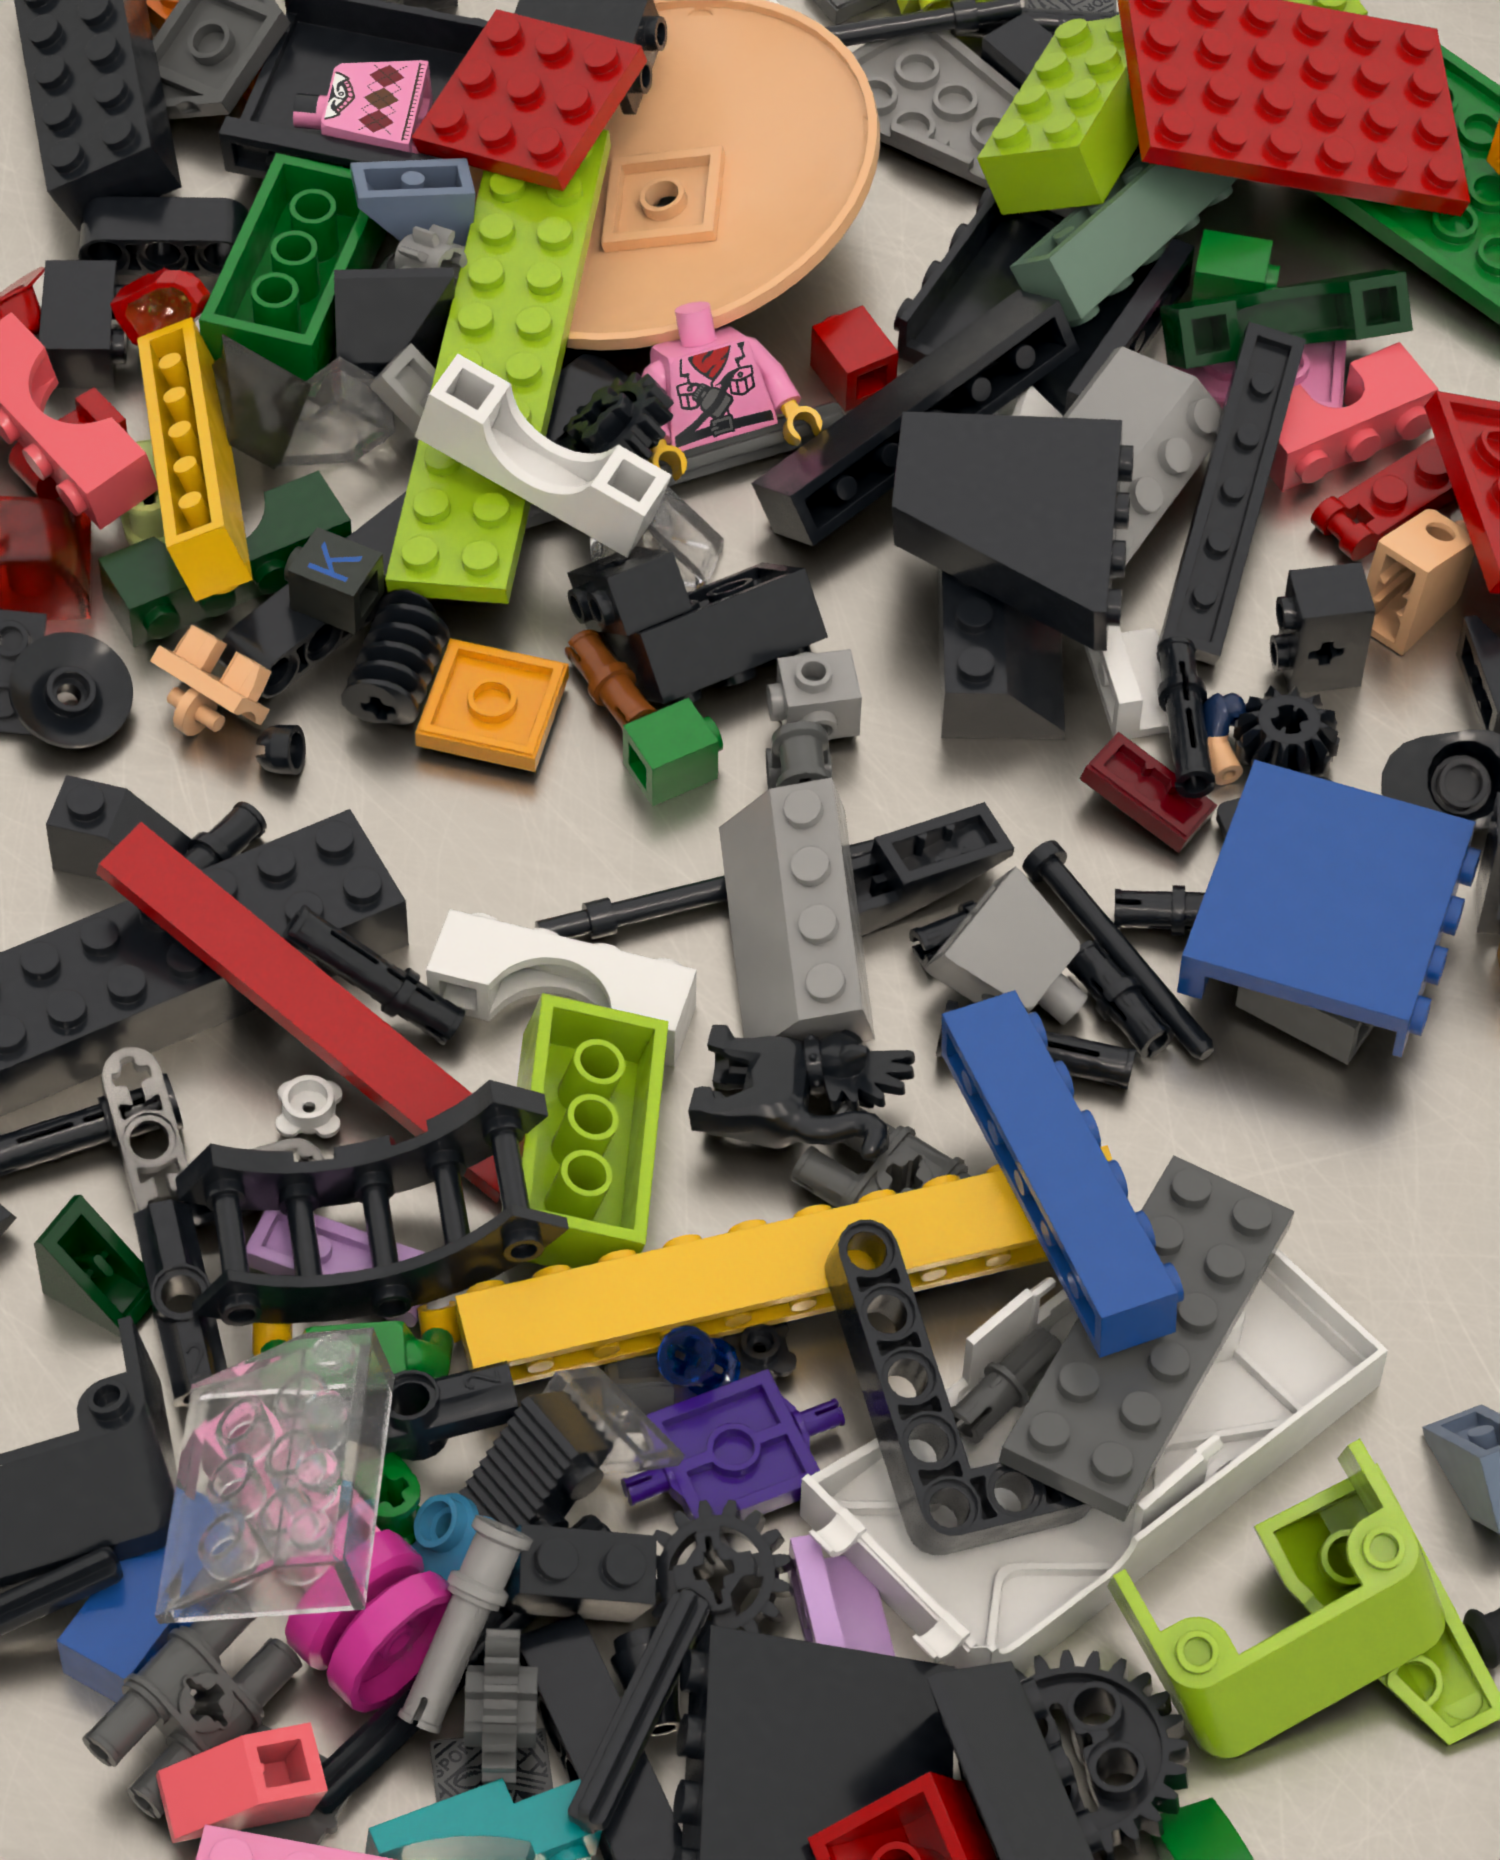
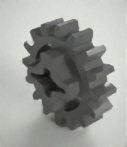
M486 1628L484 1666L467 1665L464 1746L482 1747V1784L503 1778L505 1784L516 1785L518 1748H536L538 1667L520 1666V1629Z

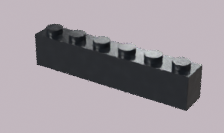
M1021 290L1015 291L752 482L754 491L774 533L814 546L892 489L895 480L902 411L992 415L1080 350L1059 300Z

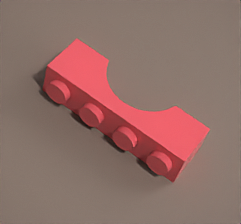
M11 312L0 319V436L8 444H12L17 440L24 448L22 453L35 474L42 480L51 476L58 484L56 485V490L67 508L75 516L84 512L101 530L158 491L157 481L147 454L112 417L92 423L72 424L55 420L44 414L48 398L59 382L45 346Z

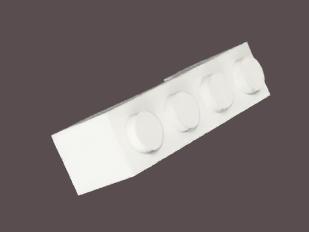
M460 354L455 356L429 393L415 434L417 439L627 558L655 517L672 476L620 445L606 452L587 454L566 449L552 442L539 433L523 416L514 399L511 383Z
M450 909L426 969L427 986L432 991L464 1009L466 1016L490 1021L510 1003L527 996L542 993L565 995L581 1002L669 1021L664 1065L675 1067L696 1007L697 969L685 967L667 958L652 959L624 952L606 943L591 944L563 937L545 928L530 929L501 922L484 913L469 914Z

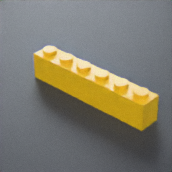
M190 317L137 338L166 548L192 597L197 602L215 594L228 593L239 585L252 581L253 578L220 370L196 323Z

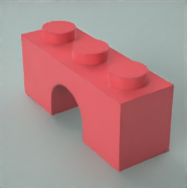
M1400 342L1350 363L1343 401L1347 407L1332 408L1321 405L1309 396L1301 384L1294 386L1271 467L1270 478L1284 492L1302 483L1316 482L1326 473L1353 461H1364L1373 456L1377 451L1397 442L1413 440L1419 437L1427 429L1431 428L1424 406L1439 389Z

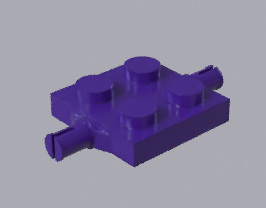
M769 1369L649 1413L644 1415V1431L657 1455L658 1466L628 1478H622L621 1485L624 1495L628 1497L630 1506H635L639 1502L668 1492L682 1506L690 1521L699 1518V1501L703 1500L708 1501L715 1515H722L728 1500L736 1501L740 1507L741 1520L743 1521L755 1509L764 1515L801 1500L802 1478L807 1474L811 1476L820 1471L810 1451V1437L838 1426H844L845 1417L841 1406L838 1407L839 1402L837 1399L832 1398L830 1401L799 1412L794 1405L782 1396Z

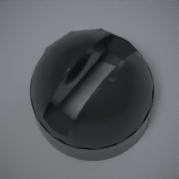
M275 725L265 729L256 741V745L265 746V754L257 755V762L265 770L272 773L298 775L302 771L306 755L305 736L302 728L299 725Z

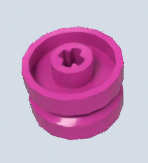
M389 1529L373 1532L347 1546L329 1561L305 1587L290 1611L284 1630L287 1644L310 1667L320 1671L327 1670L329 1686L352 1709L362 1713L377 1710L386 1704L419 1672L453 1593L447 1590L449 1583L441 1575L432 1571L424 1572L422 1556L399 1534Z

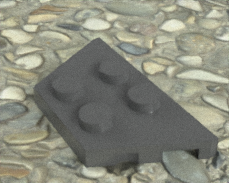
M179 0L152 40L157 56L169 119L229 115L290 25V21L275 0Z

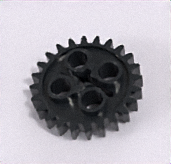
M1063 1650L1060 1666L1054 1669H1050L1040 1655L1034 1656L1035 1675L1032 1676L1049 1714L1048 1717L1038 1720L1037 1723L1047 1747L1057 1742H1060L1062 1745L1059 1729L1050 1712L1053 1709H1061L1065 1715L1077 1758L1082 1765H1085L1088 1787L1098 1806L1097 1811L1090 1812L1104 1846V1849L1098 1851L1103 1860H1115L1114 1847L1121 1843L1135 1855L1142 1853L1139 1832L1144 1830L1151 1835L1161 1837L1164 1834L1162 1817L1159 1812L1178 1814L1180 1811L1179 1797L1174 1790L1188 1789L1187 1768L1182 1765L1190 1762L1188 1741L1180 1739L1185 1735L1182 1715H1169L1172 1712V1705L1168 1691L1151 1696L1153 1687L1151 1674L1148 1672L1137 1676L1129 1682L1127 1660L1123 1658L1119 1659L1109 1671L1101 1669L1099 1651H1092L1084 1667L1075 1666L1069 1650ZM1015 1668L1020 1681L1027 1678L1021 1671ZM1095 1713L1111 1716L1108 1721L1100 1725H1089L1082 1722L1085 1717ZM1068 1758V1761H1069L1070 1766H1071V1768H1072V1771H1073V1773H1074L1072 1764H1071V1762H1070V1759ZM958 1762L961 1779L966 1780ZM1116 1773L1131 1774L1135 1777L1131 1782L1121 1786H1113L1104 1782L1107 1777ZM1077 1780L1075 1783L1064 1787L1074 1812L1085 1809L1078 1791ZM966 1782V1783H965V1786H966V1788H967V1790H968V1793H969V1795H970V1797H971V1800H972L974 1806H976L975 1801H974V1799H973V1796H972V1794H971V1791H970V1789H969V1786H968V1784H967V1782ZM976 1808V1812H977V1814H978V1816H979V1819H980V1821H981V1823H982L983 1828L985 1829V1826H984V1823H983L982 1818H981V1816H980V1813H979V1811H978V1808Z

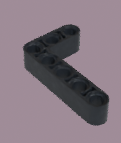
M858 1220L849 1224L841 1233L825 1263L826 1280L902 1519L912 1543L922 1552L931 1555H947L1074 1523L1082 1519L1092 1506L1005 1464L998 1462L978 1468H970L898 1242L892 1231L877 1221ZM860 1250L865 1252L872 1258L875 1269L864 1270L857 1267L851 1262L847 1251ZM878 1312L886 1315L893 1322L896 1332L883 1333L875 1329L868 1319V1313ZM900 1376L906 1378L912 1383L916 1391V1397L906 1398L898 1395L892 1390L888 1377ZM919 1439L928 1443L936 1453L937 1461L924 1462L919 1460L910 1450L909 1440ZM1004 1488L1012 1491L1018 1497L1022 1511L1013 1512L1003 1508L995 1497L994 1489ZM941 1504L947 1506L957 1518L958 1527L947 1528L937 1523L930 1513L929 1505Z

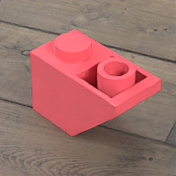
M311 1722L241 1735L163 1768L156 1774L172 1843L202 1838L205 1825L242 1830L310 1816L328 1791Z

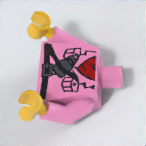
M708 302L687 303L675 309L680 339L655 344L650 351V364L644 368L641 376L649 374L674 402L668 409L673 414V419L661 426L666 435L664 439L659 440L656 447L650 449L652 456L647 460L648 462L659 468V460L667 462L671 466L673 479L677 481L687 468V459L682 451L778 424L776 414H783L786 418L782 433L784 439L791 445L799 446L802 441L799 433L793 426V422L796 420L806 421L811 426L815 436L820 433L822 429L820 414L811 407H799L798 404L801 401V396L785 369L756 338L747 337L731 326H721L714 329L711 307Z

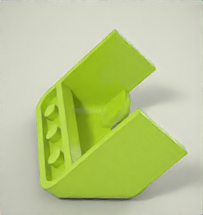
M1360 1438L1347 1445L1337 1458L1369 1513V1516L1358 1522L1352 1529L1346 1544L1347 1560L1361 1584L1357 1589L1238 1654L1226 1631L1218 1623L1208 1618H1185L1160 1631L1126 1569L1114 1574L1107 1586L1164 1689L1170 1694L1171 1701L1177 1712L1182 1715L1183 1722L1194 1742L1204 1753L1211 1757L1233 1759L1247 1753L1427 1652L1436 1645L1445 1628L1444 1609L1417 1537Z

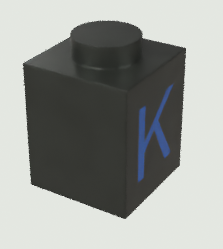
M317 527L304 547L297 546L292 551L285 566L284 579L288 581L290 609L356 635L385 592L383 553Z

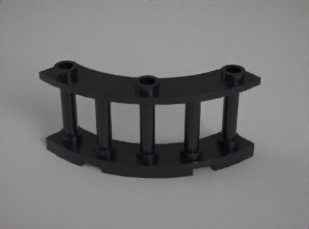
M488 1080L473 1094L455 1106L426 1120L428 1132L397 1144L390 1135L359 1143L334 1147L333 1159L294 1162L293 1151L250 1150L210 1143L175 1178L178 1201L205 1205L214 1211L222 1274L192 1302L193 1315L222 1319L225 1324L230 1326H246L252 1323L294 1324L329 1322L372 1315L392 1318L407 1313L413 1306L464 1291L477 1283L492 1279L522 1262L536 1259L543 1253L544 1248L569 1229L567 1217L530 1209L519 1143L523 1140L525 1133L530 1132L548 1117L545 1095L532 1090ZM493 1155L503 1211L470 1233L461 1177L465 1174L467 1168ZM434 1182L445 1245L430 1252L399 1261L389 1199L396 1193ZM356 1202L363 1203L372 1268L323 1275L313 1211L321 1207ZM241 1210H280L281 1213L287 1215L296 1276L249 1272Z

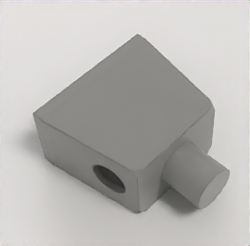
M1016 866L994 881L924 967V970L931 976L974 1003L1016 990L1027 1013L1038 1003L1062 1025L1067 1023L1077 1013L1088 998L1083 991L1062 974L1063 970L1081 948L1079 940Z

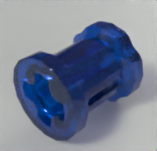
M684 1325L674 1328L665 1335L658 1348V1369L663 1377L674 1385L688 1387L690 1391L697 1395L739 1379L741 1364L736 1356L735 1348L722 1339L711 1338L709 1334L695 1326ZM676 1351L686 1354L684 1361L675 1357ZM700 1357H701L702 1360H701L699 1366L696 1367L697 1362H698V1360H699ZM714 1364L723 1368L722 1374L712 1370Z

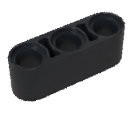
M98 197L88 201L83 207L78 258L79 260H116L118 275L144 276L147 273L153 274L165 268L168 270L190 272L195 276H219L249 212L242 203L228 198Z

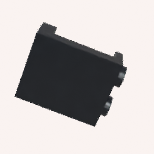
M519 0L514 14L641 45L647 63L620 103L624 115H636L643 94H647L651 88L652 68L658 51H663L667 42V24L664 17L659 16L654 0Z

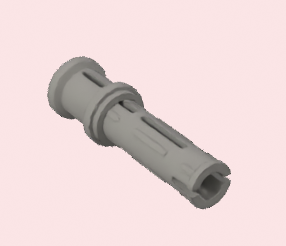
M475 1515L471 1524L476 1533L460 1569L451 1570L447 1579L449 1583L447 1590L453 1594L405 1704L398 1713V1716L404 1721L411 1724L413 1720L418 1721L416 1727L432 1733H440L442 1721L491 1611L498 1612L500 1606H505L509 1595L504 1588L520 1552L529 1551L533 1539L524 1533L480 1515Z

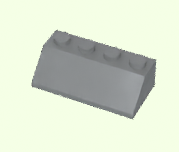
M1122 346L1113 350L1062 418L1122 420V445H1134L1132 482L1120 483V492L1130 493L1128 530L1117 529L1116 540H1126L1127 564L1211 451L1222 408L1196 376Z
M831 777L771 788L719 827L744 1038L777 1036L804 1041L803 1038L813 1034L820 1040L835 1032H842L846 1029L857 1034L862 1042L875 1040L846 814L834 780Z

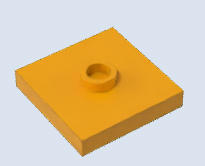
M450 638L415 731L416 746L536 772L569 678V664Z

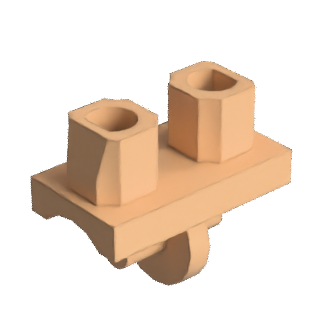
M193 624L181 638L174 651L159 645L150 660L153 664L191 687L186 692L175 687L167 696V702L176 708L173 717L174 727L186 736H194L206 727L214 732L219 731L225 723V717L216 711L218 704L236 715L242 714L254 723L262 725L270 709L257 701L263 693L272 671L236 651L220 679L211 672L227 644Z

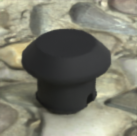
M1500 1608L1485 1615L1477 1609H1470L1465 1613L1463 1624L1485 1666L1494 1669L1500 1664Z

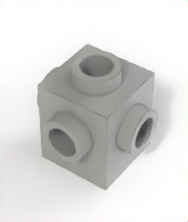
M851 649L822 653L804 652L795 656L777 658L776 683L767 684L766 688L771 721L781 720L782 726L797 721H811L820 724L826 729L828 741L835 738L860 735L862 696Z

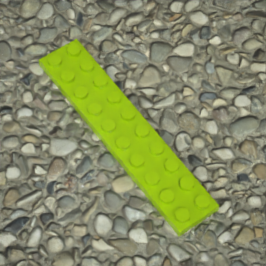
M603 129L564 191L486 170L483 171L475 204L474 222L470 225L464 250L467 257V265L464 268L460 267L454 291L455 297L452 299L431 390L455 356L460 354L511 383L514 399L519 410L526 420L546 437L611 148L609 130ZM419 440L385 578L388 593L393 590L408 589L422 595L424 598L509 604L531 503Z

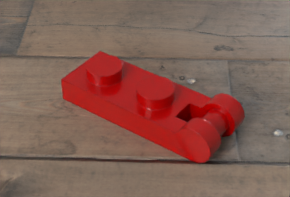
M1435 437L1339 498L1335 496L1326 498L1312 513L1311 523L1324 535L1333 534L1340 541L1339 549L1352 561H1358L1375 551L1381 538L1424 510L1433 509L1437 511L1456 499ZM1357 519L1359 523L1356 524L1353 520Z

